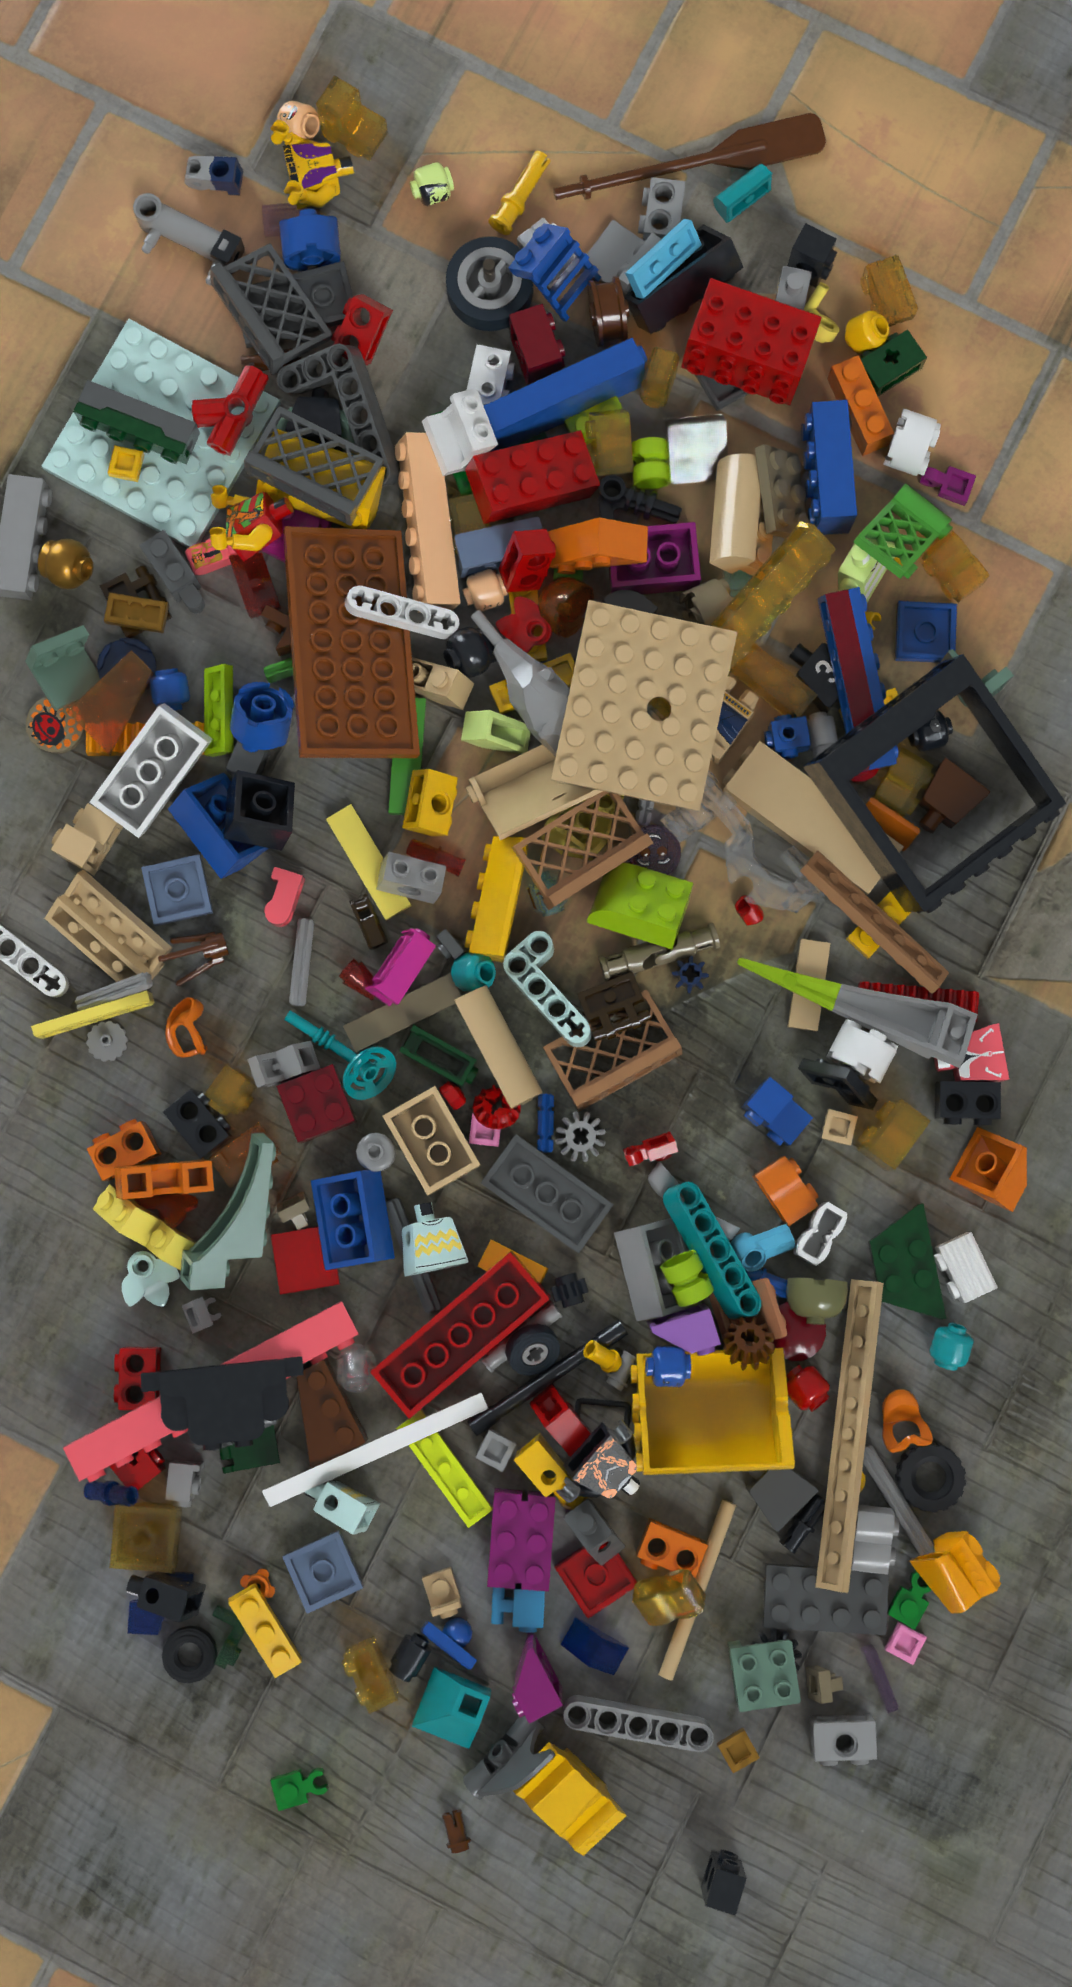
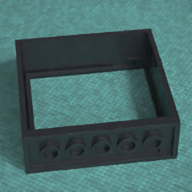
M964 654L942 661L803 766L905 912L921 913L926 911L930 913L942 905V898L949 893L954 895L966 886L964 881L972 875L977 877L990 868L989 862L996 857L1001 859L1013 850L1012 845L1019 839L1024 841L1037 832L1036 826L1043 821L1047 823L1055 819L1060 814L1059 809L1067 804ZM959 694L1036 805L931 886L924 889L849 781L934 718L936 710Z

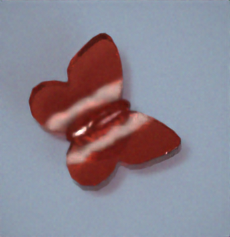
M172 1193L135 1198V1202L144 1208L158 1209L159 1218L165 1221L170 1228L177 1227L186 1218V1212H190L198 1207V1199L191 1194Z

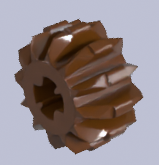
M741 1317L738 1323L739 1326L731 1323L728 1327L729 1333L723 1335V1342L726 1344L723 1352L725 1355H731V1365L740 1361L742 1370L747 1368V1364H751L756 1371L759 1368V1362L767 1364L770 1359L769 1354L774 1353L775 1346L772 1344L774 1334L767 1332V1323L758 1326L756 1325L757 1319L755 1317L751 1319V1323H747ZM746 1341L752 1342V1346L745 1345Z

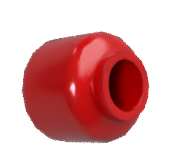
M798 1365L786 1375V1378L789 1380L787 1382L788 1397L798 1409H809L813 1412L829 1399L828 1391L830 1385L816 1367L807 1366L802 1368Z

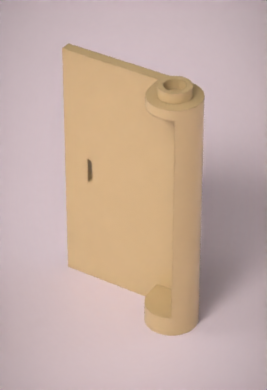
M543 744L468 779L470 785L465 787L472 803L478 801L500 840L603 791L552 781L551 776L555 756Z

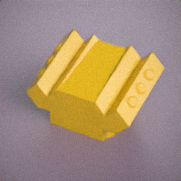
M549 1742L538 1753L551 1749L555 1753L554 1758L534 1777L517 1790H513V1792L524 1799L530 1809L555 1833L567 1840L576 1852L584 1856L627 1815L609 1794L607 1785L568 1748L563 1751Z

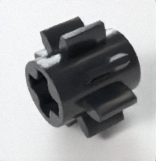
M576 1272L555 1278L556 1286L550 1288L554 1302L561 1301L563 1308L585 1302L583 1294L589 1292L585 1278L578 1280Z

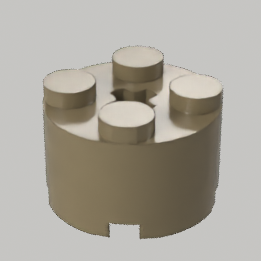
M724 578L720 580L711 579L681 593L679 597L680 604L685 602L686 610L682 612L685 621L738 632L739 622L744 621V616L741 608L737 604L734 605L730 597L731 590L729 584Z

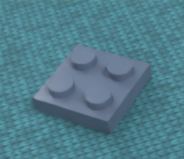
M200 854L141 867L154 926L213 913Z
M340 1529L282 1556L307 1614L364 1587Z

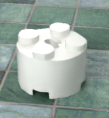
M903 408L883 465L914 476L918 474L924 476L931 453L927 450L929 446L935 447L940 434L941 424L937 423V419Z
M846 1019L826 1058L837 1066L841 1061L843 1064L854 1068L858 1077L880 1084L897 1052L898 1046L886 1040L887 1036L879 1031L870 1029L868 1033L861 1030L862 1026L858 1023Z

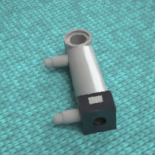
M142 194L134 201L133 211L142 230L148 233L142 246V251L146 254H149L152 248L155 247L160 236L213 262L211 267L219 263L224 267L240 259L245 252L241 237L225 229L221 233L161 203L160 199L154 194ZM148 211H156L152 216H144ZM209 270L205 281L208 285L212 286Z

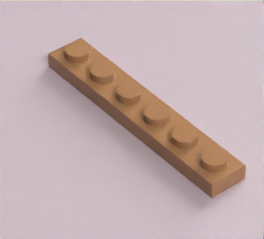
M817 850L800 872L810 883L821 890L833 904L837 905L849 916L854 924L864 930L877 945L881 946L892 956L897 964L906 969L921 986L925 987L931 994L934 993L941 986L949 972Z

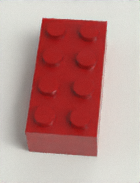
M581 430L475 455L465 468L483 524L587 499L600 486Z

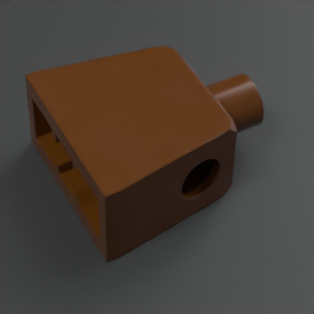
M945 757L936 768L918 803L927 811L920 820L919 825L929 833H934L941 822L948 828H952L987 797L991 791Z

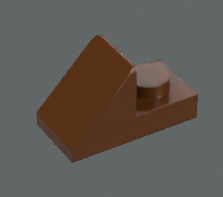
M266 605L261 613L263 621L266 623L265 627L277 635H281L282 632L284 633L276 647L278 656L292 653L289 616Z

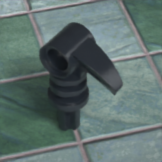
M607 475L601 480L598 494L599 515L601 518L614 520L615 510L621 509L627 512L631 508L634 509V515H637L639 511L644 513L643 519L649 521L650 516L673 524L679 521L682 509L657 499V492L653 491L648 496L645 495V489L637 492L635 491L636 486L633 485L628 489L625 486L624 480L617 475ZM613 487L619 491V494L615 497H610L604 491L607 488Z

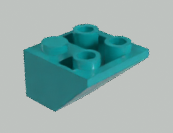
M434 1666L412 1727L469 1749L490 1700L491 1688Z

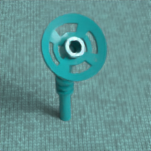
M290 1010L285 1017V1021L312 1037V1042L318 1041L319 1046L324 1045L323 1049L327 1050L329 1048L349 1063L343 1075V1087L350 1097L357 1100L372 1098L381 1093L392 1081L396 1071V1059L387 1048L371 1047L356 1054L335 1039L336 1035H329L330 1031L324 1032L323 1027H316ZM371 1053H380L384 1057L380 1059L377 1055ZM380 1068H385L381 1078L374 1084L373 1080L377 1077ZM360 1076L363 1080H357L356 1078ZM354 1083L357 1086L364 1087V1089H354L350 1085Z

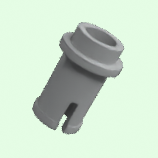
M625 1350L621 1356L622 1364L618 1371L606 1374L608 1376L606 1383L619 1391H622L624 1387H628L626 1383L631 1376L630 1365H636V1357Z

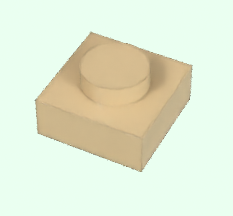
M827 1109L820 1139L851 1146L858 1116Z

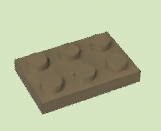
M766 444L755 447L766 534L796 542L808 540L809 520L805 511V491L802 487L801 463L798 455Z

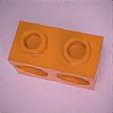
M136 1119L130 1120L119 1126L120 1132L112 1136L109 1133L100 1135L92 1140L94 1145L86 1148L102 1181H110L115 1178L114 1167L141 1165L162 1154L146 1122H137ZM139 1133L143 1137V1145L140 1149L133 1150L130 1146V1139L134 1134ZM109 1147L116 1151V1159L111 1164H107L103 1159V1153Z
M649 1518L636 1550V1555L641 1558L640 1563L649 1568L657 1570L658 1566L670 1570L669 1575L678 1580L686 1581L687 1577L695 1580L708 1544L703 1539ZM654 1538L662 1539L665 1542L664 1549L659 1553H652L648 1550V1544ZM689 1550L693 1553V1559L689 1564L682 1565L676 1561L680 1551Z

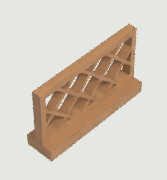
M603 791L582 802L512 847L544 898L542 901L548 910L653 844L648 833H643L620 795L609 793L615 803L613 814L598 811L600 798L609 793ZM594 803L593 809L586 808ZM578 812L592 814L589 830L573 826L575 815ZM597 816L612 819L609 835L594 831ZM570 818L569 825L562 824V822ZM617 821L628 823L634 834L627 839L615 837ZM557 827L567 830L564 846L548 842L551 829ZM572 831L588 835L585 851L569 847ZM545 834L544 841L537 839ZM592 836L608 840L604 854L600 855L589 852ZM613 841L619 842L618 845L612 848ZM529 843L542 845L540 861L528 859L522 848ZM547 847L563 850L560 866L544 863ZM568 852L583 855L582 866L579 870L565 868ZM588 857L596 858L587 864ZM533 865L538 866V871L535 870ZM543 868L559 871L557 883L547 889L541 879ZM563 873L571 874L562 880Z
M647 989L641 992L650 1007L649 1014L651 1019L654 1014L658 1022L650 1020L642 1023L646 1024L642 1040L626 1036L627 1030L622 1031L621 1034L617 1033L615 1038L620 1040L616 1054L599 1050L602 1039L597 1041L595 1049L587 1046L573 1047L563 1037L543 1047L578 1112L683 1054L679 1041L674 1037ZM625 1009L608 1015L609 1019L614 1016L619 1018L627 1017V1014L621 1013ZM600 1019L588 1023L591 1032L597 1029L596 1026L601 1024ZM650 1026L661 1028L667 1036L666 1039L657 1044L646 1041ZM583 1027L574 1029L571 1037L575 1035L581 1037ZM624 1040L640 1044L636 1056L628 1058L620 1055ZM562 1045L573 1048L569 1063L557 1060L552 1051ZM644 1046L650 1047L647 1050L643 1051ZM578 1049L594 1053L590 1068L573 1064ZM598 1055L614 1059L611 1070L605 1073L594 1070ZM618 1060L624 1061L623 1063L617 1066ZM561 1066L567 1068L566 1075L564 1074ZM571 1070L588 1073L585 1084L574 1090L568 1081ZM592 1075L598 1076L591 1080Z

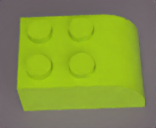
M622 863L603 876L587 918V923L672 950L689 903L693 883L638 865Z

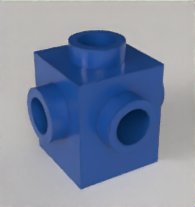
M787 714L775 717L774 721L770 722L768 731H764L765 745L784 759L798 757V753L808 751L811 742L806 716L792 718V715Z

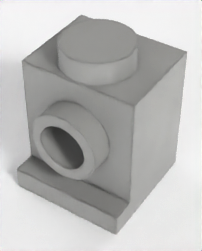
M177 1459L169 1462L165 1500L173 1501V1506L191 1507L194 1496L200 1493L201 1476H197V1472L204 1468V1462Z

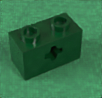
M907 329L901 334L897 332L887 337L884 345L876 350H866L860 356V359L879 397L921 370L927 360V356Z

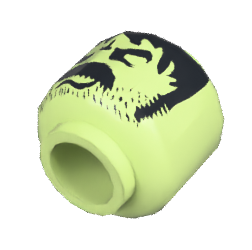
M439 162L417 168L414 171V180L409 182L414 199L420 198L425 206L448 200L451 191L454 190L449 168H444Z

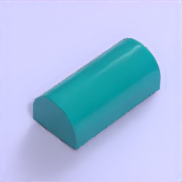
M760 163L713 199L717 212L726 223L733 220L771 191L772 172Z

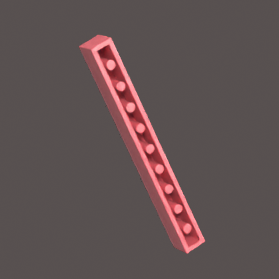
M340 1301L220 1365L302 1356L303 1364L310 1361L311 1365H314L328 1357L326 1351L336 1346L340 1351L354 1344L355 1340L353 1337L357 1336L358 1332L343 1302ZM159 1396L63 1447V1450L79 1482L87 1478L88 1482L91 1483L106 1474L104 1469L115 1463L117 1468L134 1460L133 1453L144 1449L145 1453L161 1446L162 1442L160 1439L172 1434L173 1438H176L187 1432L188 1428L182 1431H173L164 1425L161 1418V1399Z

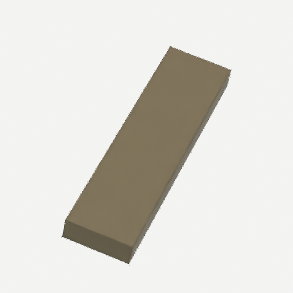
M449 973L404 995L398 1005L394 1003L391 1006L384 1005L343 1025V1028L355 1052L358 1053L455 1005L454 1000L461 997V994Z

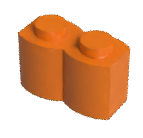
M781 1156L752 1177L782 1222L790 1226L819 1206L816 1202L819 1196L809 1182L806 1185L799 1177L802 1171L792 1157L787 1159L786 1156Z

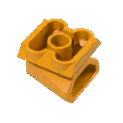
M967 1531L946 1532L933 1540L935 1552L909 1560L913 1568L950 1613L965 1612L979 1599L996 1592L1001 1585L998 1571L984 1558L980 1543Z

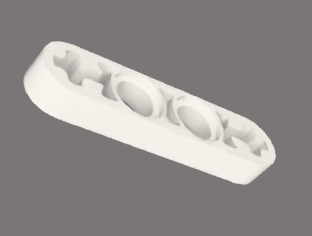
M355 586L349 590L345 598L346 610L354 616L427 636L448 639L459 627L458 616L449 609L369 587ZM356 596L362 597V606L356 605ZM373 599L377 600L373 610H370V608L372 607L371 603ZM384 602L391 603L395 608V614H384L380 609V604ZM412 610L420 611L424 616V621L422 623L413 622L409 617V612ZM431 615H433V623L431 626H428V623L431 619ZM442 619L447 620V625H449L447 630L443 629V624L440 623Z
M0 924V931L3 932L0 935V946L2 942L8 939L13 940L16 945L12 955L4 956L0 951V960L44 994L53 998L63 996L69 988L68 978ZM28 958H36L39 963L38 970L33 974H27L23 968V964ZM44 972L53 979H57L59 976L58 984L61 985L60 989L56 990L53 988L50 991L48 990L50 984L43 978H40Z

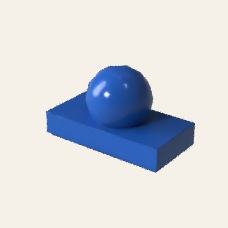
M459 1617L452 1618L445 1623L443 1631H440L431 1622L426 1621L420 1629V1633L465 1669H472L477 1662L473 1656L463 1649V1647L470 1643L472 1638V1628L467 1620Z

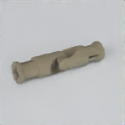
M710 923L708 927L690 932L685 930L678 932L673 949L667 953L665 947L646 942L624 948L621 953L608 957L602 955L598 958L604 979L609 981L613 976L627 972H633L634 974L655 966L695 956L696 952L711 947L715 949L720 948V942L714 924Z

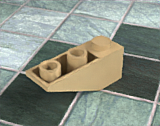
M412 657L415 694L439 704L464 710L474 683L457 669Z

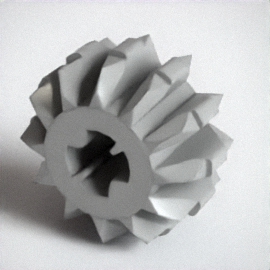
M575 1111L573 1112V1124L567 1117L562 1118L563 1123L568 1127L567 1130L562 1127L556 1128V1132L565 1134V1138H558L555 1142L557 1145L567 1143L568 1146L562 1149L561 1154L565 1155L572 1149L574 1152L571 1156V1161L573 1162L576 1161L578 1152H582L583 1162H587V1150H590L592 1155L597 1157L599 1152L593 1147V1144L605 1146V1141L596 1139V1136L604 1135L606 1131L605 1129L594 1130V1127L600 1123L599 1118H596L591 1125L587 1123L590 1118L589 1112H585L583 1121H579V1114ZM579 1129L581 1132L582 1129H585L588 1132L585 1137L588 1142L584 1145L579 1142V1145L574 1143V1130Z

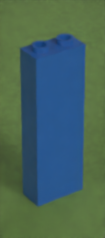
M633 338L627 339L484 405L498 445L490 452L513 447L542 432L563 424L564 420L614 396L619 398L641 388L643 377L646 374L645 363L647 362V356L642 346H637Z

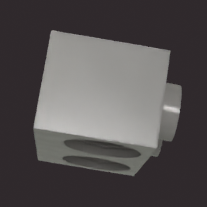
M651 177L650 188L644 187L642 206H647L646 216L640 215L638 233L643 234L645 241L651 233L662 239L680 223L686 181ZM659 196H665L669 199V201L660 202L656 198ZM660 223L663 224L666 228L658 230L655 229L653 225Z

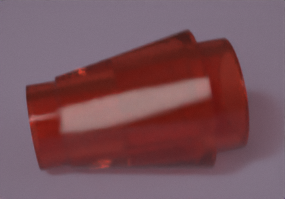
M353 958L338 976L343 980L342 984L372 1001L375 996L365 990V988L374 984V981H372L374 976L362 961L358 962Z

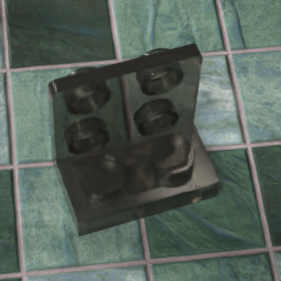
M723 414L665 418L671 483L681 484L716 480L718 461L728 456L727 421Z

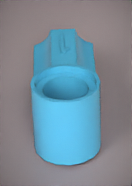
M787 1224L754 1236L747 1232L740 1233L730 1243L744 1269L750 1272L762 1268L767 1259L793 1250L796 1247L795 1240Z

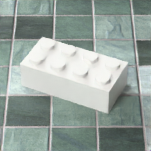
M165 703L159 705L90 800V803L136 837H141L213 739Z

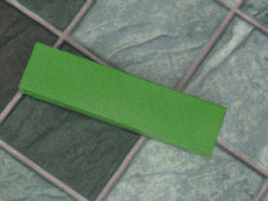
M415 698L420 755L418 758H392L388 810L390 815H405L412 770L422 769L426 698Z

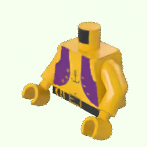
M276 120L271 126V130L274 132L271 135V140L277 145L283 141L285 143L283 150L290 181L287 183L284 193L290 194L288 202L290 205H296L297 210L308 206L322 208L333 197L340 194L338 177L354 174L351 157L334 159L330 144L304 139L293 132L289 133V126L282 120Z

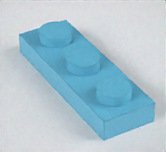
M683 219L625 272L636 298H646L702 245L692 220Z

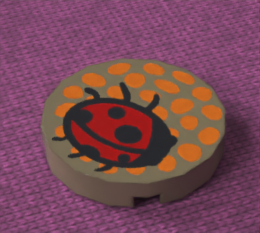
M44 697L29 709L26 718V732L31 742L44 752L65 754L75 749L83 740L85 734L86 718L76 703L56 711L47 697Z

